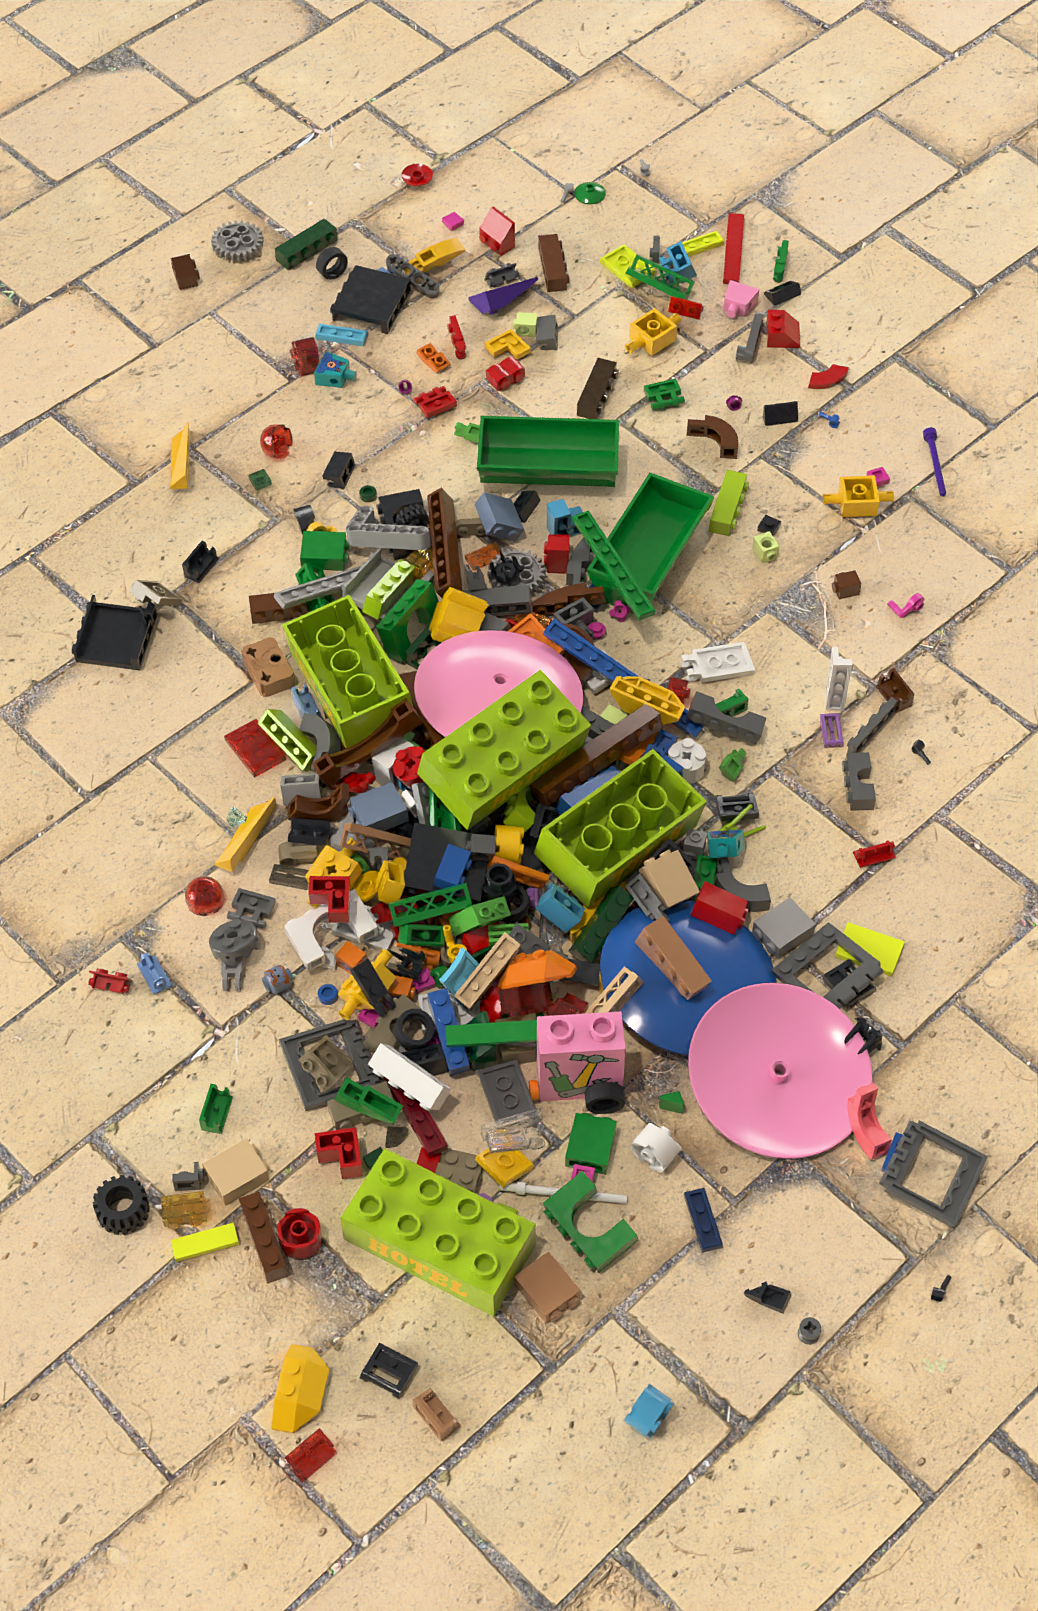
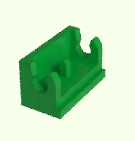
M736 689V693L733 696L716 703L717 708L723 714L733 717L747 710L749 699L740 689Z
M210 1084L199 1118L202 1131L222 1134L233 1099L227 1087L224 1088V1091H220L216 1084Z

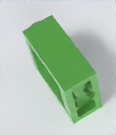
M503 896L472 905L448 917L455 937L465 934L470 930L479 929L486 924L498 922L511 914Z

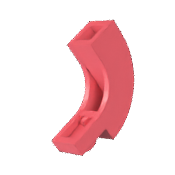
M874 1083L858 1088L855 1096L848 1098L847 1104L848 1117L854 1136L862 1150L871 1160L887 1154L892 1140L882 1129L876 1117L875 1101L879 1088Z

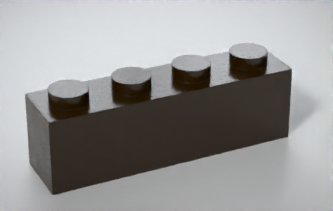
M597 358L578 400L577 416L597 419L598 415L602 414L603 403L607 402L608 392L612 391L614 379H617L619 374L617 362Z

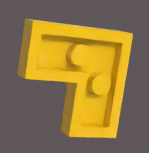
M512 329L484 343V348L493 357L508 350L518 360L531 353V348Z

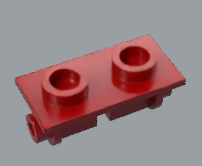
M671 296L668 312L700 320L704 306H702V303Z
M889 840L885 843L853 851L860 868L896 858L893 851L895 844Z
M97 968L96 972L89 970V973L93 974V978L90 977L88 985L92 988L106 990L108 983H110L109 991L124 994L129 991L127 982H133L124 973L116 972L115 975L108 974V970Z

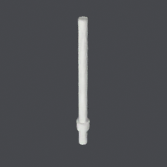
M526 1182L511 1183L505 1188L501 1186L499 1188L501 1191L516 1192L518 1195L528 1193L552 1196L560 1189L526 1185ZM598 1192L589 1200L626 1204L627 1196Z

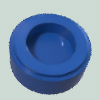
M331 984L322 985L318 989L319 1001L324 1005L335 1003L338 999L337 988Z

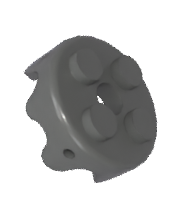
M233 919L217 927L209 938V946L214 958L223 960L228 966L235 964L237 956L249 958L253 949H261L257 928L253 923L246 920Z

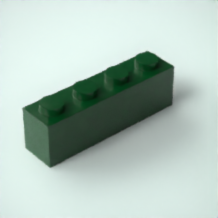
M326 219L320 220L274 248L276 261L287 270H290L337 241V228Z
M621 886L611 887L568 952L581 961L592 962L604 945L610 931L616 927L633 901L632 895Z

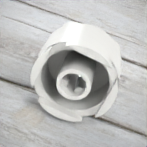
M685 738L683 741L673 744L668 751V757L684 767L683 778L689 784L699 781L703 777L705 770L706 752L704 748L690 738Z
M652 1123L646 1125L634 1139L631 1146L632 1152L642 1163L646 1160L651 1164L649 1168L659 1173L668 1167L682 1149L671 1138L669 1129L664 1126L659 1128Z

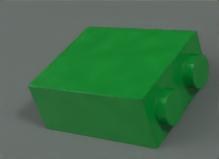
M303 531L300 553L301 567L304 563L322 567V570L344 571V565L348 564V553H346V550L350 548L348 539H346V532Z
M575 1113L565 1156V1167L573 1168L574 1164L595 1168V1173L606 1175L617 1121L609 1117H595L589 1113Z

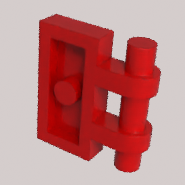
M445 386L432 388V391L420 393L418 397L414 398L415 404H419L420 410L427 418L457 406V401L449 391L446 392Z

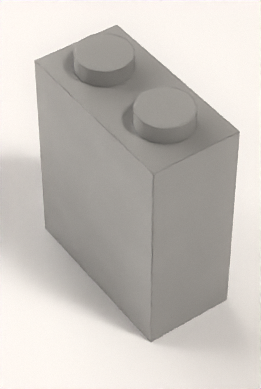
M789 897L753 922L752 933L758 941L760 940L765 945L766 950L779 959L814 935L816 924Z

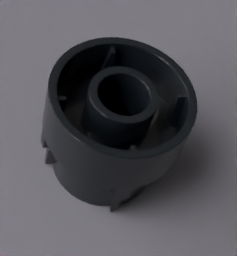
M497 862V864L490 866L486 875H484L483 894L488 901L504 896L506 903L510 902L517 892L516 877L507 865Z

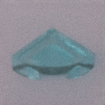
M232 807L227 815V822L232 827L245 823L247 816L235 807Z

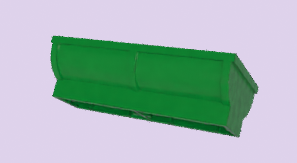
M480 416L477 471H479L480 483L615 487L616 475H618L619 420Z
M649 472L607 539L650 603H652L658 589L678 557L683 553L687 542L698 524L710 509L714 496ZM595 556L587 569L591 582L595 587L603 586L607 604L615 606V601L619 600L625 606H629Z

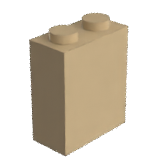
M670 850L661 853L659 855L660 858L657 860L652 857L644 861V866L639 869L640 874H643L663 901L666 909L700 892L679 850L672 853Z
M247 1138L202 1164L205 1175L225 1205L270 1180L268 1175L270 1168L264 1159L260 1160L258 1157L260 1153L254 1143L250 1144Z

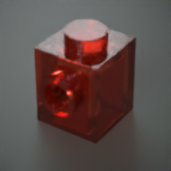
M670 677L667 689L673 691L681 703L685 705L686 699L689 700L691 688H688L689 680Z

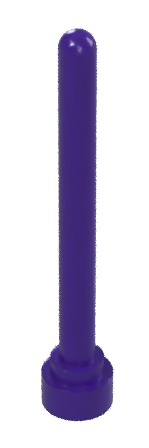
M928 427L923 430V438L929 444L940 496H945L946 489L935 443L937 432L935 428Z

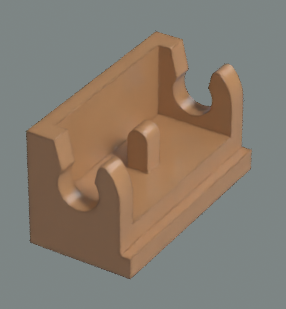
M431 1388L413 1399L414 1409L440 1441L460 1427V1423L447 1410Z

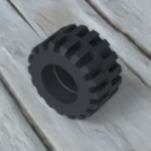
M119 1175V1178H115V1176L110 1177L111 1180L103 1181V1186H98L96 1189L97 1193H94L93 1207L101 1227H105L109 1233L112 1230L115 1235H119L120 1232L126 1235L130 1230L133 1233L137 1231V1226L141 1228L144 1225L143 1220L147 1221L148 1212H150L145 1188L143 1185L141 1186L140 1181L137 1179L134 1181L131 1176H128V1178H125L124 1175ZM130 1199L133 1201L123 1211H113L110 1209L117 1200Z

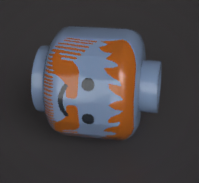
M277 965L264 972L262 982L267 992L278 994L291 987L290 980L293 979L289 968L285 969L282 965Z

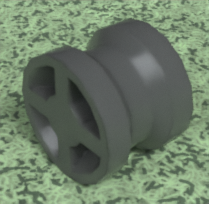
M804 1318L799 1325L798 1337L804 1344L811 1345L816 1343L820 1337L821 1324L815 1318Z

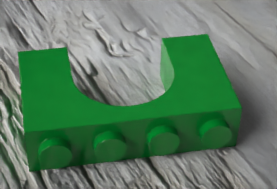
M417 579L376 626L389 659L402 663L405 661V651L411 645L407 636V624L414 611L420 623L429 625L432 621L439 600L431 582Z
M581 1171L543 1202L545 1208L543 1213L550 1221L554 1220L559 1225L556 1228L564 1238L566 1236L569 1237L572 1241L570 1245L577 1254L581 1252L585 1256L584 1262L590 1270L595 1268L600 1273L639 1240L637 1234L624 1219L605 1234L598 1237L584 1236L575 1229L573 1220L576 1211L598 1193L593 1182Z

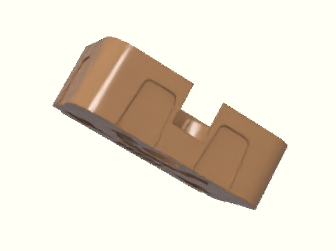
M268 637L243 647L241 651L243 664L261 696L269 697L294 686L293 670L274 638ZM273 656H279L281 660L279 662H272L270 659Z

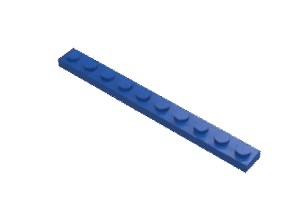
M553 619L543 632L545 637L612 683L617 676L639 677L556 619ZM685 708L679 721L672 724L695 739L704 728V725L686 719L688 710Z

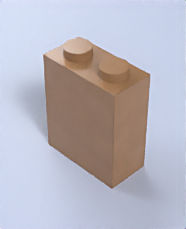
M549 1251L514 1276L515 1287L545 1324L551 1320H557L563 1311L567 1308H574L580 1302L581 1290Z

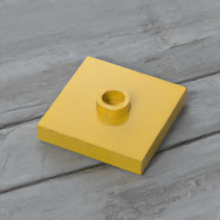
M507 1137L479 1153L475 1158V1161L502 1188H505L534 1168V1164Z

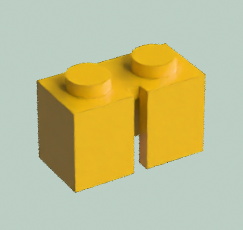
M383 860L376 879L379 901L389 904V902L400 900L405 887L402 864Z

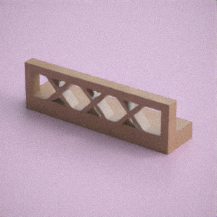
M355 823L344 824L339 847L368 854V849L363 841L370 838L373 840L375 847H381L385 843L390 844L393 851L388 854L389 860H394L401 857L398 852L399 850L410 848L411 838ZM348 833L354 834L358 842L353 845L346 844Z

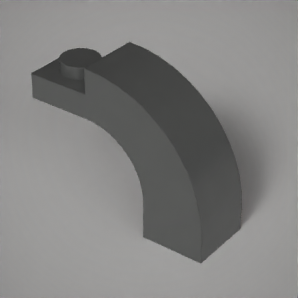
M304 713L299 731L317 739V751L313 762L326 753L333 754L341 751V740L333 725L317 715Z
M728 857L719 858V864L716 865L715 886L747 900L746 908L749 909V912L769 911L771 898L767 883L759 885L740 883L731 872Z

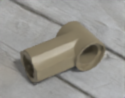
M284 842L279 845V864L282 867L290 868L297 863L313 862L317 859L316 844L295 845L292 842Z

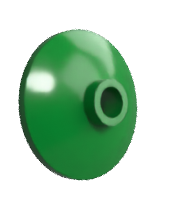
M584 182L575 188L574 196L579 202L592 205L601 202L606 196V191L602 185L596 182Z

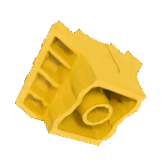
M449 587L443 595L442 601L437 603L429 627L432 639L444 642L461 634L479 631L485 617L484 611L489 606L487 601Z

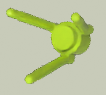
M748 805L733 821H728L718 831L738 830L735 824L752 808V805ZM763 825L744 833V837L765 829L766 826Z

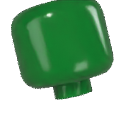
M440 965L430 971V976L433 977L435 986L439 988L444 986L439 979L448 970L444 965Z

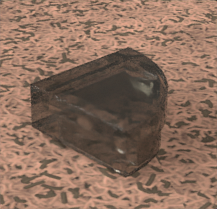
M388 1126L385 1148H393L404 1142L409 1129L406 1127Z

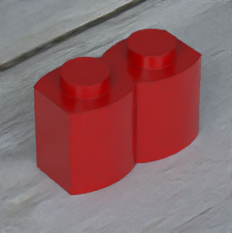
M514 356L508 357L486 370V379L497 391L507 389L509 385L520 382L525 377V368Z

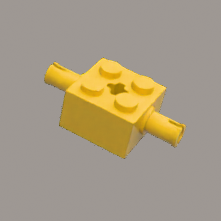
M654 308L630 323L629 335L632 341L625 344L626 351L631 354L641 347L653 356L675 342L677 336L676 324L681 322L680 316L674 313L667 318Z
M875 475L840 477L838 493H823V505L839 504L842 517L877 516L880 502H894L893 490H877Z
M349 838L346 844L353 845L357 841H353V838ZM326 845L305 875V878L309 883V876H350L352 888L363 870L358 862L351 859L355 853L354 850L343 848L342 851L338 852ZM307 900L310 906H314L315 909L318 908L319 904H310V901Z
M382 949L376 960L371 962L388 990L396 979V976L385 967L393 955L389 951ZM351 974L349 979L343 982L341 985L342 989L338 993L346 1002L338 1012L339 1016L345 1020H350L355 1010L374 1009Z

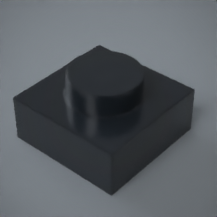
M765 515L759 523L757 531L761 533L770 531L772 536H774L781 526V521Z

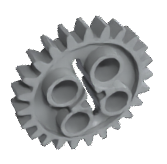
M235 220L233 224L230 221L228 225L222 224L223 228L217 227L218 231H214V235L211 236L212 248L216 255L220 254V258L225 257L226 261L231 258L232 262L235 259H238L240 262L241 258L246 261L247 257L253 258L252 254L258 255L257 251H261L264 242L262 231L259 230V227H255V224L250 225L249 221L244 224L243 220L240 223H237Z
M515 548L514 552H511L510 549H508V553L503 552L506 561L511 560L513 562L512 556H515L519 565L525 566V569L519 573L518 578L511 583V586L529 585L531 595L533 594V589L538 591V586H543L546 568L545 563H542V558H537L536 553L531 555V550L525 553L524 548L521 551ZM497 554L495 555V559H491V561H493L494 567L497 565V563L499 564V562H501V558ZM488 565V574H491L490 566ZM505 568L507 573L509 574L511 572V569ZM489 579V582L492 583V588L508 587L507 584H501L496 579Z

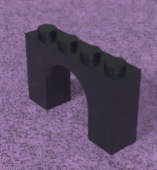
M420 489L379 496V504H376L377 513L382 516L380 517L381 524L395 525L396 516L400 514L401 510H405L404 507L409 508L411 504L414 507L415 504H418V506L422 505L424 508ZM432 545L425 550L388 548L389 553H393L395 560L432 553Z

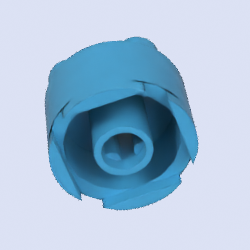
M649 1383L632 1406V1411L630 1414H627L624 1422L643 1436L652 1438L661 1424L659 1419L664 1420L674 1403L671 1402V1398Z

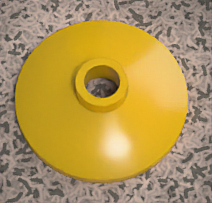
M368 871L360 875L351 888V891L355 889L362 902L368 901L377 894L376 879L379 872Z

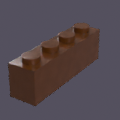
M558 234L538 235V249L547 292L566 291L570 279L569 273L566 274L567 264L563 262L565 261L564 251H561L562 240L558 239Z
M260 1192L239 1198L241 1210L267 1284L288 1277L286 1265Z

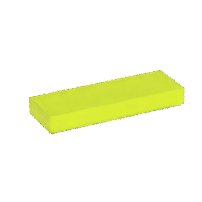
M717 231L682 242L688 257L722 246L724 245V240Z
M234 1223L171 1240L176 1262L239 1245Z

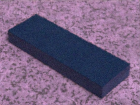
M705 1188L684 1192L683 1196L701 1252L704 1253L723 1248Z

